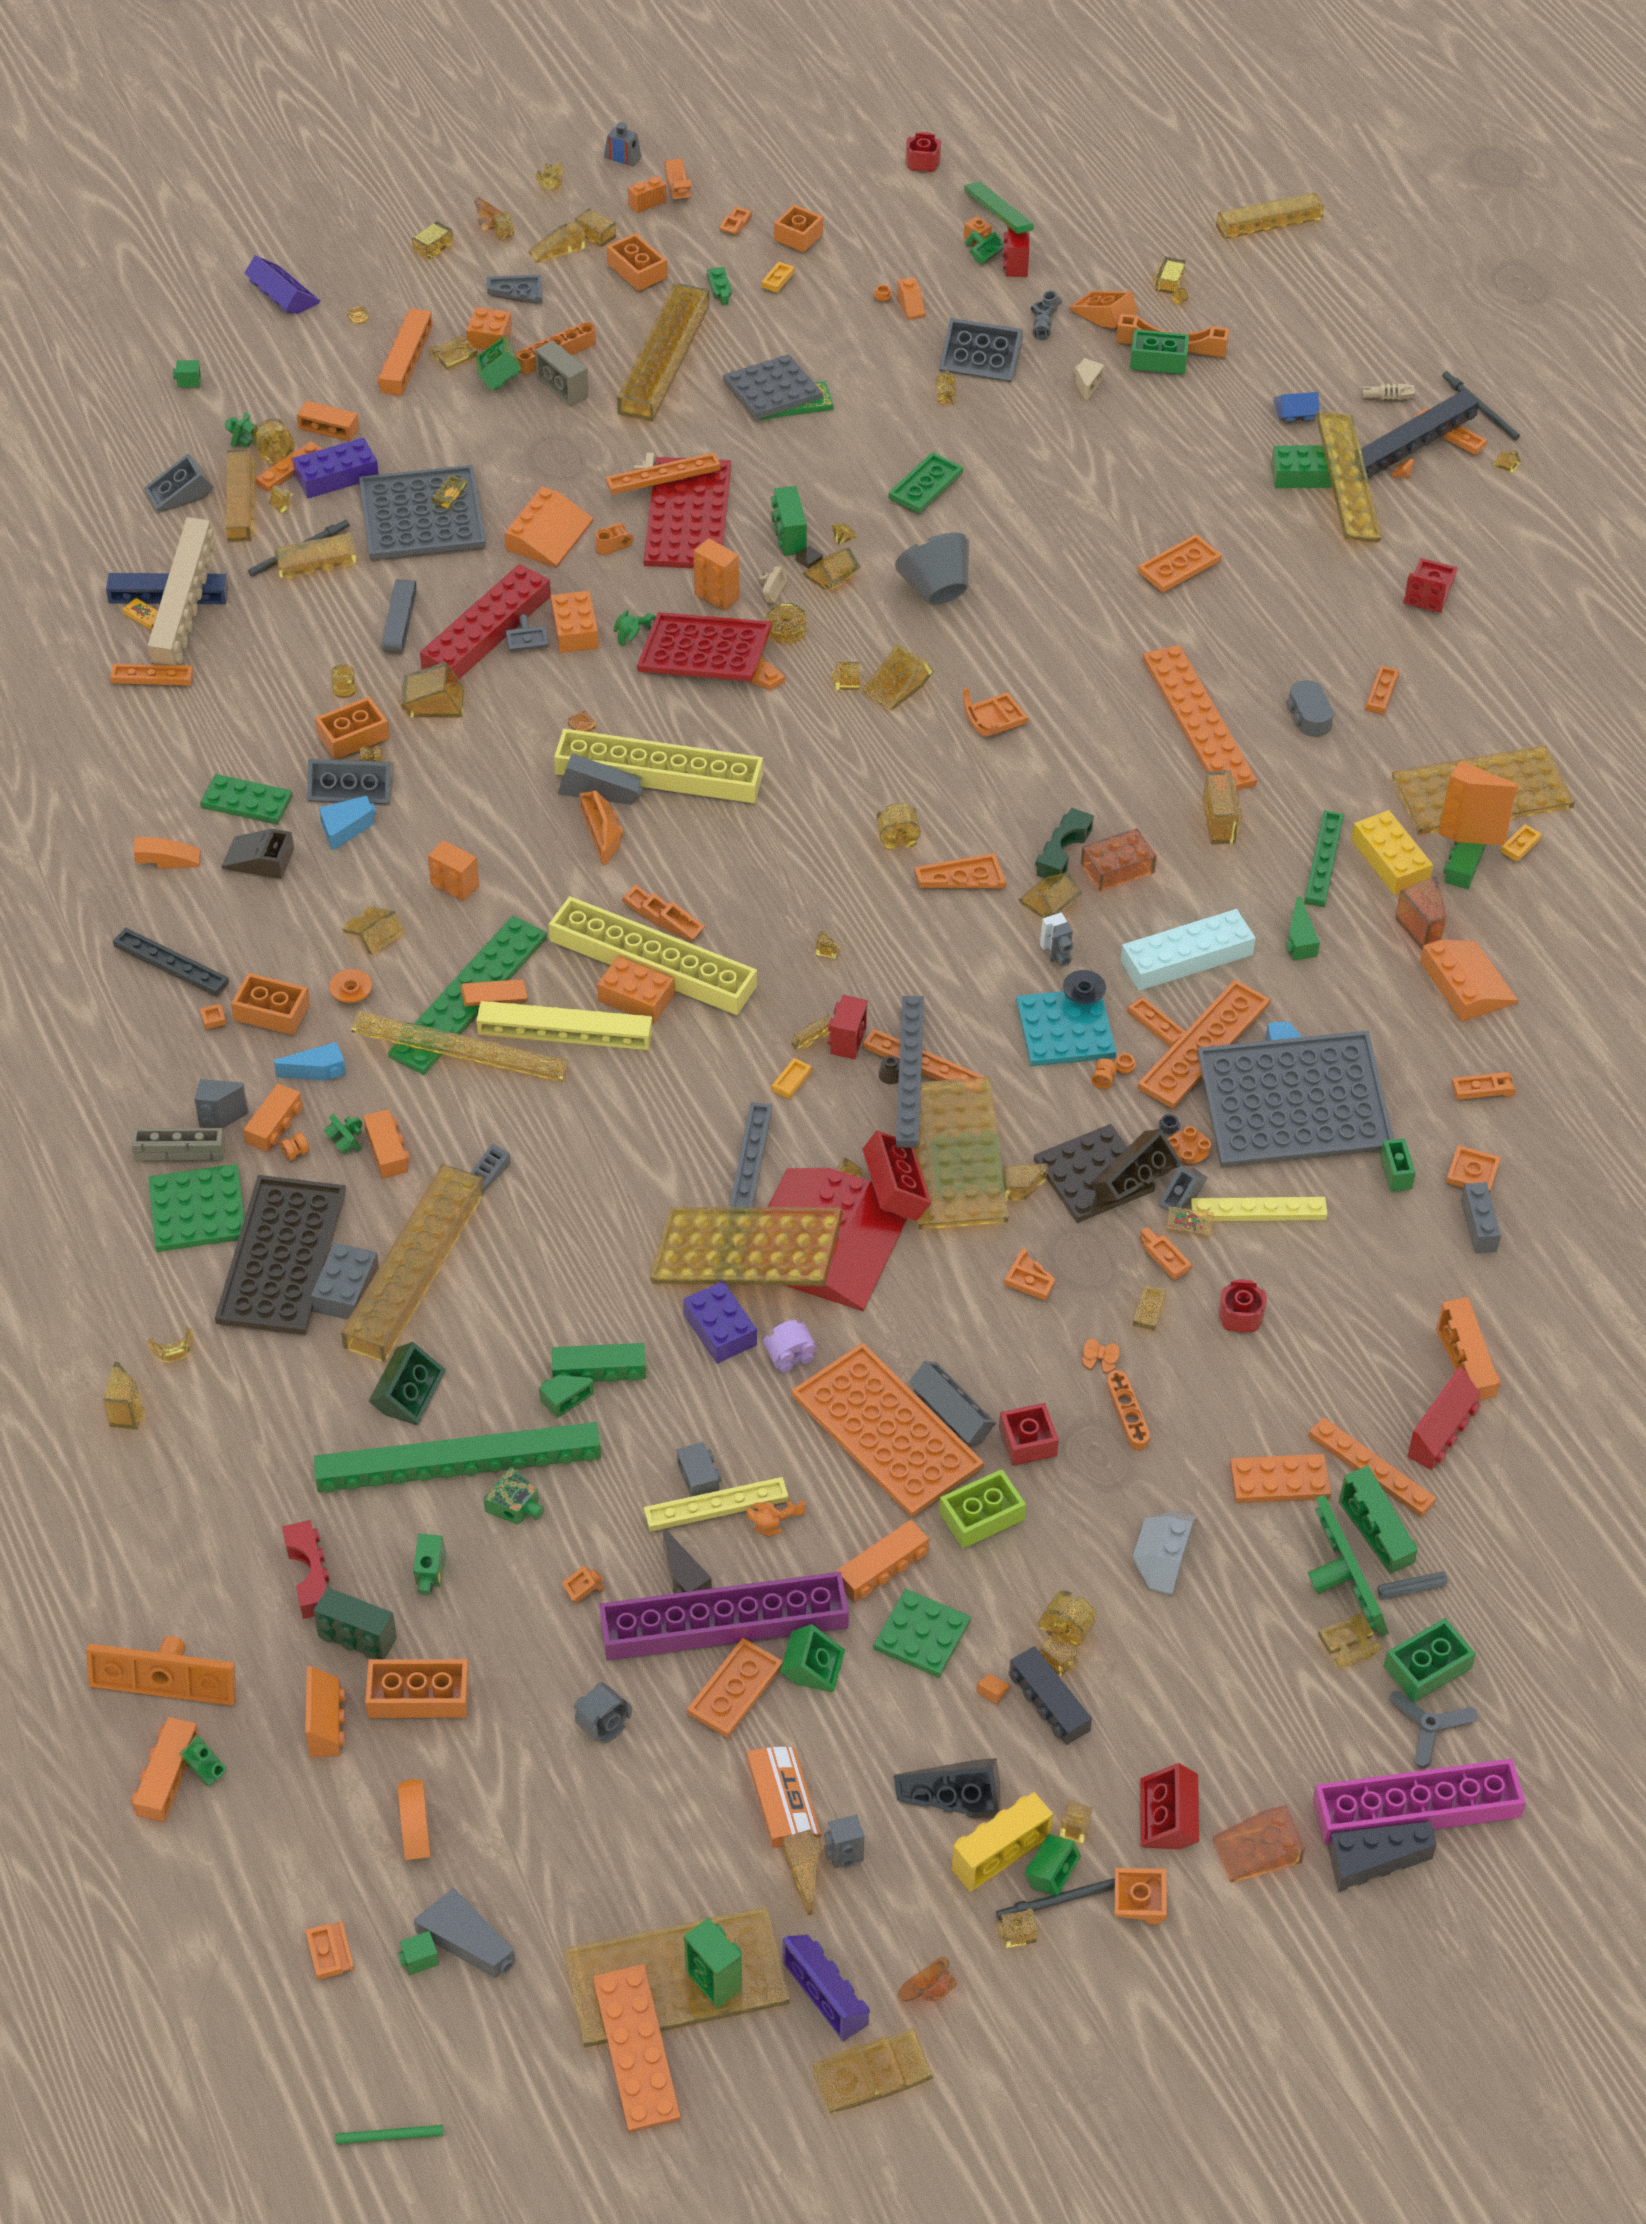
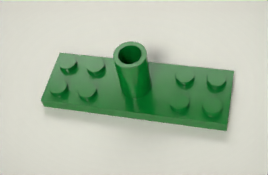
M1324 1494L1316 1498L1319 1507L1315 1508L1321 1526L1329 1538L1328 1540L1333 1551L1339 1550L1341 1557L1307 1572L1317 1594L1352 1579L1355 1584L1353 1590L1362 1611L1366 1615L1371 1630L1377 1629L1379 1636L1383 1637L1389 1634L1382 1612Z

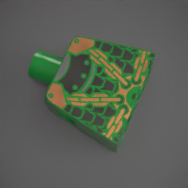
M512 1467L505 1472L483 1498L485 1512L515 1524H520L527 1515L538 1520L544 1512V1507L537 1504L539 1501L538 1489Z

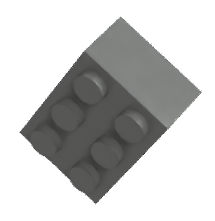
M333 1243L311 1294L313 1312L357 1322L379 1270L377 1252Z

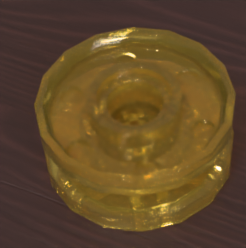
M780 603L771 607L767 611L765 621L772 622L769 638L779 644H792L803 639L807 632V615L804 609L793 603Z

